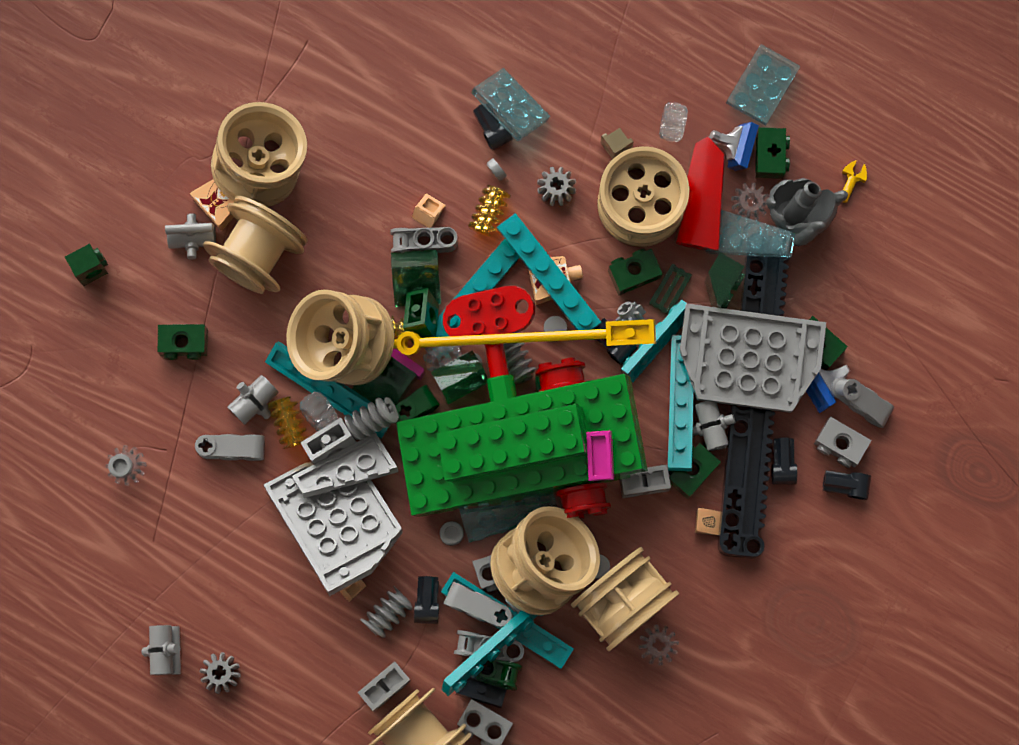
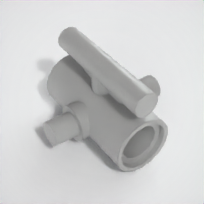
M187 214V222L185 224L165 225L168 248H185L188 259H196V251L199 250V247H204V242L216 243L215 225L212 223L196 222L195 214Z
M260 375L250 386H247L244 382L237 385L240 395L228 406V409L244 425L256 414L262 415L264 419H268L272 415L267 403L279 392L265 377Z
M712 401L696 404L695 409L699 422L696 423V426H693V436L698 434L704 436L708 451L727 448L729 443L724 429L728 427L727 425L736 423L734 415H720L717 403Z
M149 626V645L142 649V655L150 658V675L181 674L180 626Z

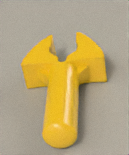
M857 160L848 164L842 171V174L847 175L848 178L843 188L848 193V197L843 203L848 202L856 182L861 181L865 183L867 179L865 164L862 166L860 173L854 176L853 168Z

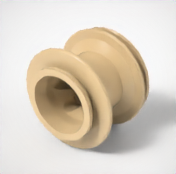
M236 196L233 200L234 203H229L227 208L238 222L224 245L222 246L210 241L203 243L204 249L211 255L209 262L229 279L253 292L260 294L265 290L279 292L280 286L269 275L284 250L295 254H302L304 252L303 246L306 245L308 240L296 226L275 211L252 199Z
M435 688L429 690L421 698L418 697L417 693L419 690L416 689L368 732L369 735L374 733L377 736L369 745H375L380 740L384 745H463L472 734L470 732L466 735L464 734L463 730L466 728V724L461 725L455 730L447 731L423 702L435 691Z

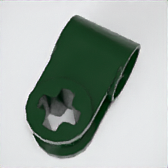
M428 385L420 387L396 405L399 416L397 422L423 417L440 406L439 401ZM401 410L409 411L410 416L402 415Z
M495 659L490 662L488 660L484 665L490 666L492 673L484 675L480 672L475 676L482 683L516 691L518 687L516 681L519 671H522V666L510 661Z

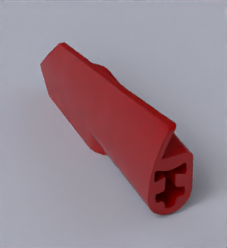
M709 136L695 143L687 176L689 199L681 220L676 244L693 249L707 250L708 248L718 251L720 246L725 154Z

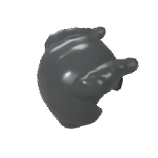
M806 178L794 181L783 180L771 189L770 197L766 200V204L770 209L771 219L777 228L787 235L792 245L799 247L807 245L830 226L836 217L838 206L847 199L848 193L845 190L836 193L829 189L821 190L817 183Z

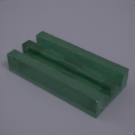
M672 263L649 305L668 315L669 310L680 298L692 274L686 273L682 268L679 269ZM673 272L677 273L660 304H658L656 300ZM680 277H684L685 279L669 307L665 308L664 305Z

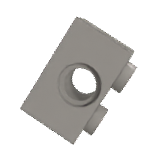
M340 417L300 443L313 464H316L353 445L357 441Z
M830 417L814 444L818 446L817 450L827 456L832 454L838 458L837 461L841 465L850 468V466L856 467L872 440ZM836 439L845 440L847 448L845 450L837 448Z

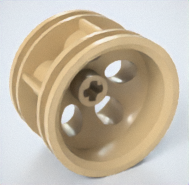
M253 102L237 107L223 120L213 151L211 172L217 187L232 201L236 196H243L266 207L283 201L294 189L306 156L307 139L299 121L291 113L277 105ZM243 136L250 138L253 142L252 147L244 148L239 143L238 138ZM268 140H273L279 144L280 148L270 152L265 149L264 143ZM231 158L238 159L242 163V167L239 168ZM279 164L286 170L282 173H275L271 171L270 167Z
M634 147L623 151L610 161L601 178L597 203L602 224L613 237L628 245L645 247L666 240L680 225L689 199L688 178L681 164L663 150L654 147ZM642 169L644 176L639 180H634L630 178L628 171ZM662 175L668 180L670 185L666 188H660L654 183V178ZM617 188H625L629 196L624 201H617L613 198L612 192ZM642 190L647 191L646 198L640 197ZM659 200L667 202L670 206V212L665 215L658 214L654 208L655 203ZM634 208H640L644 212L645 219L640 223H634L628 217V213Z
M318 290L303 298L294 309L287 328V349L293 365L305 377L320 381L363 385L377 378L391 358L394 347L393 324L386 309L372 298L347 295L333 290ZM345 310L347 311L349 316V321L347 324H345L343 321V313ZM332 328L334 331L332 341L328 342L329 331ZM338 352H341L342 357L335 365L334 357Z
M550 506L541 507L529 513L516 528L509 531L497 542L491 555L492 576L501 594L516 608L533 615H547L560 609L573 595L582 591L595 579L600 565L597 542L584 522L578 517L567 518V513H564V509ZM537 542L546 547V552L538 550ZM554 561L560 563L563 571L554 568Z
M639 547L608 571L571 604L573 608L579 607L581 612L578 615L580 617L584 616L601 637L599 639L600 642L606 640L609 644L606 649L609 652L680 594L677 590L671 591L669 586L672 583L670 581L667 583L649 562L651 558L649 556L643 557L642 553L644 550L642 547Z

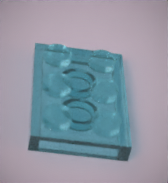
M760 44L726 104L766 126L800 66Z
M504 68L474 87L471 92L517 141L523 139L550 118V115Z

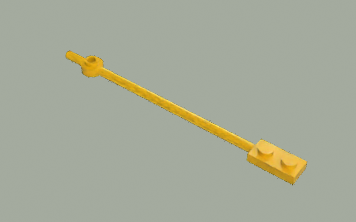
M655 319L607 321L606 329L430 338H420L417 333L406 331L401 333L398 339H394L393 349H398L405 355H414L420 351L421 347L606 339L607 346L656 344ZM409 339H412L414 342L411 348L407 345Z

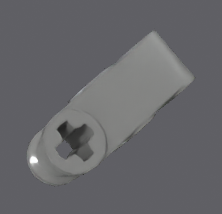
M451 227L394 228L390 230V234L393 235L391 254L394 255L452 252L458 245L457 233ZM446 235H450L454 240L450 244H444L441 239ZM427 236L430 238V242L427 245H421L418 243L419 238Z
M840 377L832 382L831 392L834 397L845 403L854 412L863 416L869 423L879 428H884L894 409L891 403L882 399L873 390L865 387L855 379L847 380Z
M235 434L202 435L196 440L195 449L204 459L264 460L265 436H240ZM205 442H209L210 446H212V448H208V452L201 448V446H205Z
M456 582L452 583L443 603L498 628H502L513 618L508 607L481 593L473 592V590ZM502 610L506 611L505 615L508 619L498 623V618L495 614L501 613Z
M458 630L459 639L457 650H454V654L470 657L491 636ZM466 638H468L467 648L464 649ZM514 641L511 645L519 647L520 655L517 658H510L506 653L508 647L505 645L500 649L501 652L496 659L514 663L518 662L524 655V648L520 642Z

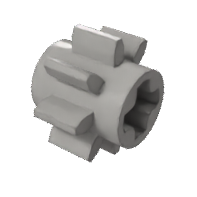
M635 301L633 303L625 302L618 308L617 313L620 317L616 321L644 320L642 315L646 311Z

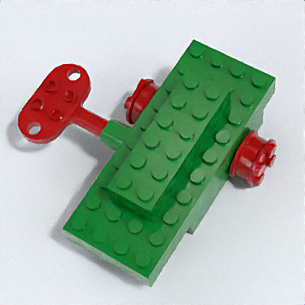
M503 286L463 295L453 299L446 306L443 313V326L450 337L518 333L525 330L532 323L535 316V303L532 296L526 290L517 286ZM521 301L528 302L529 308L525 313H519L517 310V306ZM454 316H459L461 319V323L457 328L450 326V320ZM484 344L490 378L487 379L490 402L396 422L411 515L417 517L482 504L499 505L556 493V496L561 498L562 509H564L565 514L567 513V518L578 517L581 520L585 518V514H593V516L608 514L607 509L611 508V504L606 502L604 489L607 488V482L630 478V474L648 471L631 377L626 374L585 381L583 369L586 367L585 362L575 361L574 357L562 359L559 364L552 365V362L539 364L538 369L534 372L535 376L539 377L541 389L535 393L517 396L514 377L509 375L504 344ZM610 430L612 431L614 480L589 481L586 432Z

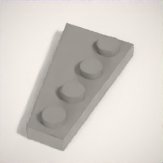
M374 433L364 440H360L293 475L292 478L303 498L397 473L398 468L377 434Z

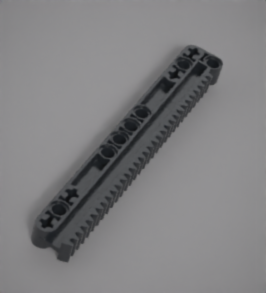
M755 233L749 238L745 252L740 311L783 316L785 314V311L781 309L784 308L786 303L782 300L786 297V293L783 291L787 287V284L784 282L788 278V275L785 273L789 269V266L786 264L790 259L787 255L791 249L788 247L790 241L787 236H781L780 238ZM755 242H759V246H761L758 256H754L756 253ZM758 264L761 267V272H752L750 265ZM753 281H756V295H752V292L750 291ZM731 405L730 414L734 415L736 423H743L745 425L746 432L741 434L736 432L734 429L736 423L729 425V445L726 450L717 545L719 552L725 556L753 559L761 555L765 548L763 540L758 536V530L765 527V524L759 521L766 518V515L761 513V511H764L767 506L761 502L766 501L768 497L762 493L768 490V486L764 485V483L769 481V477L764 474L770 471V468L765 465L771 462V459L767 456L772 452V449L768 448V446L773 443V440L768 437H771L774 433L769 428H772L774 425V421L770 419L775 416V412L748 407L747 410H740L737 405ZM735 492V496L739 497V499L735 502L734 509H729L732 506V499L728 498V496ZM726 516H735L737 526H728L725 522ZM737 532V535L733 534L731 536V543L735 544V546L727 550V546L723 545V543L728 540L729 533ZM749 541H754L758 544L759 550L757 553L748 551L747 543Z

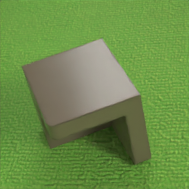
M618 128L609 135L603 134L600 143L613 159L623 151L631 149L634 141L631 138L627 139L622 130Z

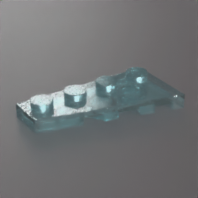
M721 210L719 250L707 248L705 251L709 254L791 257L795 234Z
M551 493L524 497L521 502H514L511 499L503 500L501 505L489 506L488 503L478 504V508L473 509L462 506L459 507L468 541L471 543L512 530L535 509L548 506L557 507L554 494Z

